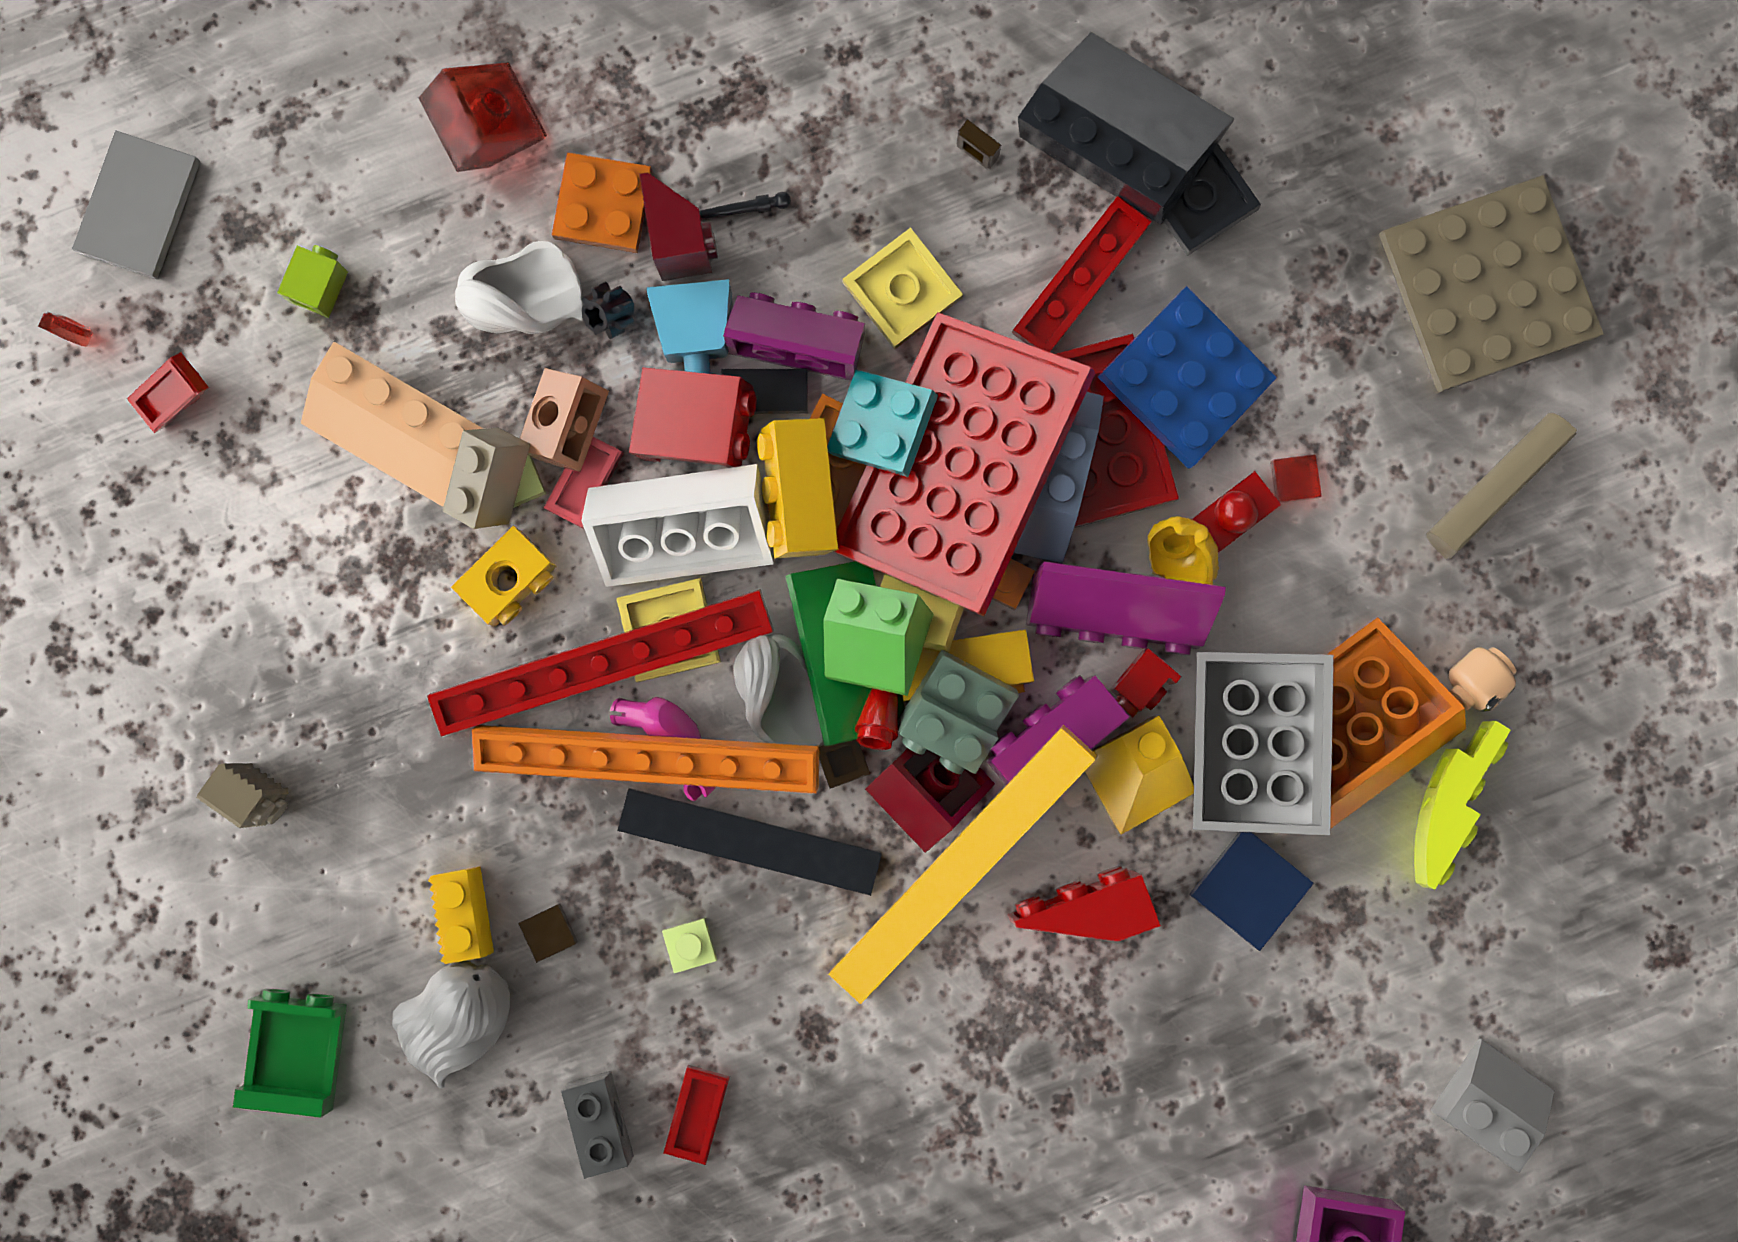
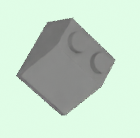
M1479 1038L1431 1108V1111L1500 1161L1520 1173L1545 1136L1555 1091Z

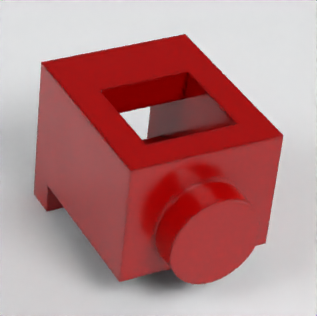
M1147 648L1141 651L1109 690L1117 696L1115 700L1129 717L1134 718L1144 707L1151 711L1167 693V690L1162 687L1165 682L1169 685L1176 684L1182 676Z

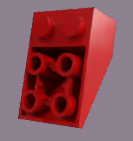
M1121 865L1098 873L1099 881L1092 884H1081L1079 880L1063 885L1056 889L1058 896L1044 901L1038 895L1014 904L1017 911L1008 914L1010 921L1016 928L1117 942L1161 926L1142 874L1122 868Z

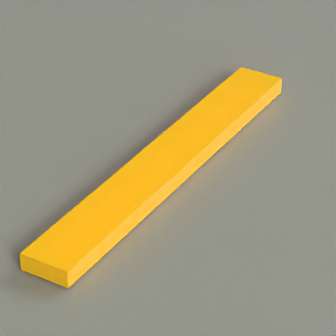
M1063 725L832 968L828 975L861 1004L1096 760L1098 755Z

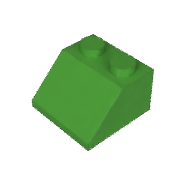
M837 579L824 617L825 677L831 680L908 696L934 615L918 594Z

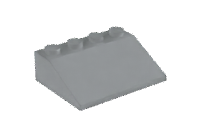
M1197 652L1193 830L1330 835L1334 655Z

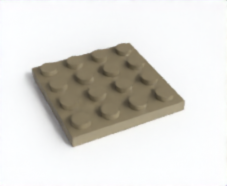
M1544 175L1391 227L1379 234L1438 393L1596 339L1604 334Z

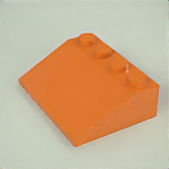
M1378 617L1327 654L1334 655L1330 829L1466 730L1465 707Z

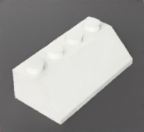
M757 464L588 488L581 521L606 587L774 564L773 547L768 545L766 537V527L768 521H770L768 504L763 500L762 479Z

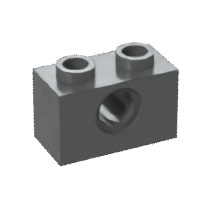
M608 1071L569 1082L561 1090L584 1179L628 1167L634 1155L612 1072Z

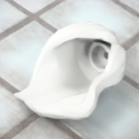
M532 242L518 253L507 258L474 262L467 266L459 276L458 287L455 291L457 308L466 321L478 330L496 334L514 330L528 334H538L554 329L568 318L583 319V304L581 301L583 293L574 263L561 248L552 242Z

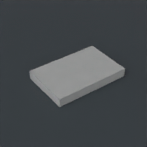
M115 130L72 250L78 254L158 279L200 160L196 156Z

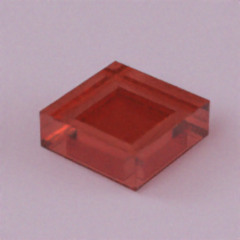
M1316 454L1274 459L1270 462L1274 493L1280 503L1312 500L1322 497Z

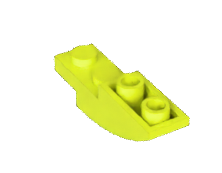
M1482 721L1464 752L1460 749H1445L1433 771L1424 794L1415 834V882L1422 887L1435 890L1438 884L1444 885L1454 872L1456 864L1452 861L1461 847L1466 848L1477 834L1478 826L1475 823L1481 814L1466 804L1468 800L1472 802L1479 796L1486 783V780L1482 778L1490 764H1496L1507 750L1508 742L1505 739L1511 730L1498 721Z

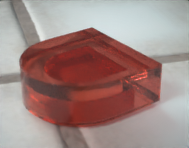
M44 313L38 327L56 336L84 347L88 346L93 335L92 329L57 313Z

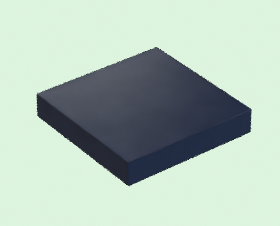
M1238 832L1189 895L1252 947L1261 951L1314 882L1252 832Z

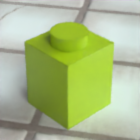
M297 245L277 293L291 304L329 318L348 271L337 261L338 255L318 245H314L312 251Z

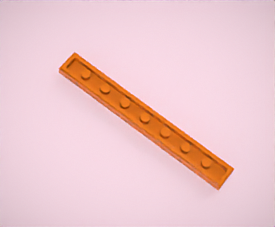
M477 725L472 729L474 771L815 794L819 789V746Z

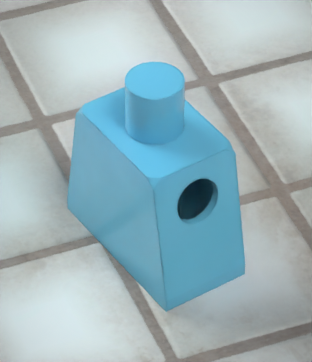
M729 279L647 287V295L667 362H684V370L686 372L711 374L709 359L725 358L728 356V349L723 335L732 307V289Z

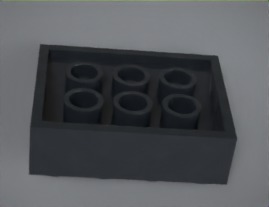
M1090 32L1040 84L1019 114L1018 127L1020 138L1115 197H1120L1130 206L1162 225L1217 143H1219L1229 129L1234 118Z

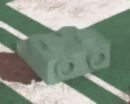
M942 649L898 718L899 735L903 736L901 741L915 753L924 754L928 749L941 756L939 759L940 763L956 774H961L964 769L976 774L991 748L998 740L996 731L1019 697L1016 688Z

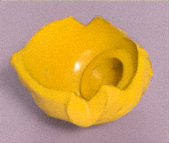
M1180 516L1170 517L1167 520L1165 519L1154 524L1147 536L1149 560L1153 570L1152 574L1166 579L1213 585L1219 570L1218 547L1207 527L1190 518Z

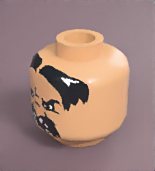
M1482 647L1474 648L1450 669L1449 681L1453 688L1449 692L1465 707V710L1473 707L1481 712H1488L1493 710L1513 692L1516 685L1514 675L1517 670L1511 660L1500 650L1494 647L1489 650Z

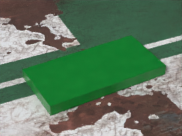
M854 561L791 573L785 577L824 747L856 740L858 733L855 731V726L872 688L831 680L825 677L824 617L837 579L876 586L873 570ZM898 694L899 718L905 709L901 694Z

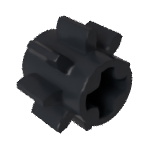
M603 282L591 288V293L581 299L584 303L582 307L583 321L595 335L606 331L608 338L612 339L624 333L625 328L635 322L631 317L634 313L633 300L628 292L622 289V286L610 289L609 284Z

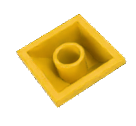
M1159 715L1148 718L1092 750L1098 756L1084 771L1120 835L1194 794V785L1182 754Z

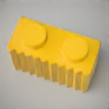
M481 866L432 875L428 881L433 884L429 889L434 893L430 899L435 901L432 908L436 910L434 917L438 919L435 926L439 930L436 934L441 937L437 943L442 946L439 952L444 955L440 961L444 964L483 958L494 953Z

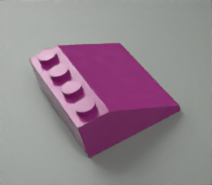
M1043 562L1032 576L1026 625L1036 627L1035 634L1042 636L1061 637L1063 630L1079 633L1078 640L1085 642L1104 643L1106 636L1122 639L1121 646L1147 649L1149 642L1165 645L1164 652L1190 655L1191 648L1198 649L1204 647L1225 597L1226 587Z

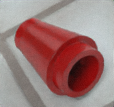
M872 688L855 726V731L858 733L857 742L875 750H887L892 747V742L898 738V694Z

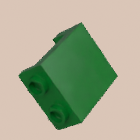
M263 989L262 995L260 994L248 999L247 1009H253L244 1084L235 1089L233 1108L319 1118L331 1112L334 1107L347 1004L333 1003L334 996L326 994H307L306 1000L290 998V991L283 989Z

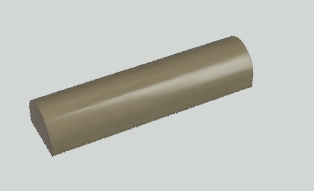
M1548 413L1426 533L1430 544L1446 560L1448 558L1451 559L1577 434V429L1561 416L1555 413Z

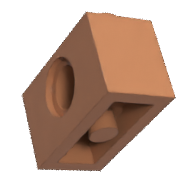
M544 368L520 436L521 440L530 444L528 455L544 463L581 472L609 391L582 376Z

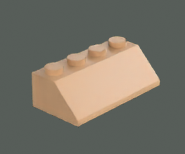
M336 342L332 343L311 378L301 424L441 506H444L463 430L483 429Z

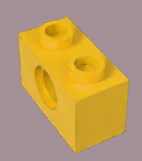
M513 525L451 588L488 625L496 627L501 622L505 626L522 611L523 607L520 603L531 592L537 595L549 585L554 578L550 573L557 566L520 529ZM506 569H514L517 573L516 585L511 590L501 591L498 586L500 573Z

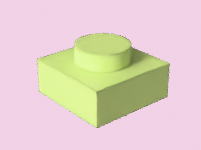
M706 917L662 931L674 973L717 961Z

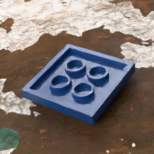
M1187 286L1168 303L1098 376L1108 389L1188 469L1198 463L1277 378Z

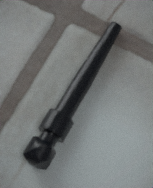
M778 192L773 197H769V194L756 196L754 200L700 210L702 219L753 211H758L759 213L772 211L771 208L774 207L779 209L788 208L791 205V197L787 192Z

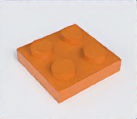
M567 152L552 230L553 238L555 240L638 253L645 216L639 174L648 172L652 175L651 166Z

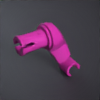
M654 697L647 703L617 698L612 703L610 711L624 712L621 716L610 715L613 725L643 728L648 736L702 739L697 724L681 708L666 699ZM684 785V793L691 801H696L702 794L704 797H707L715 789V787Z

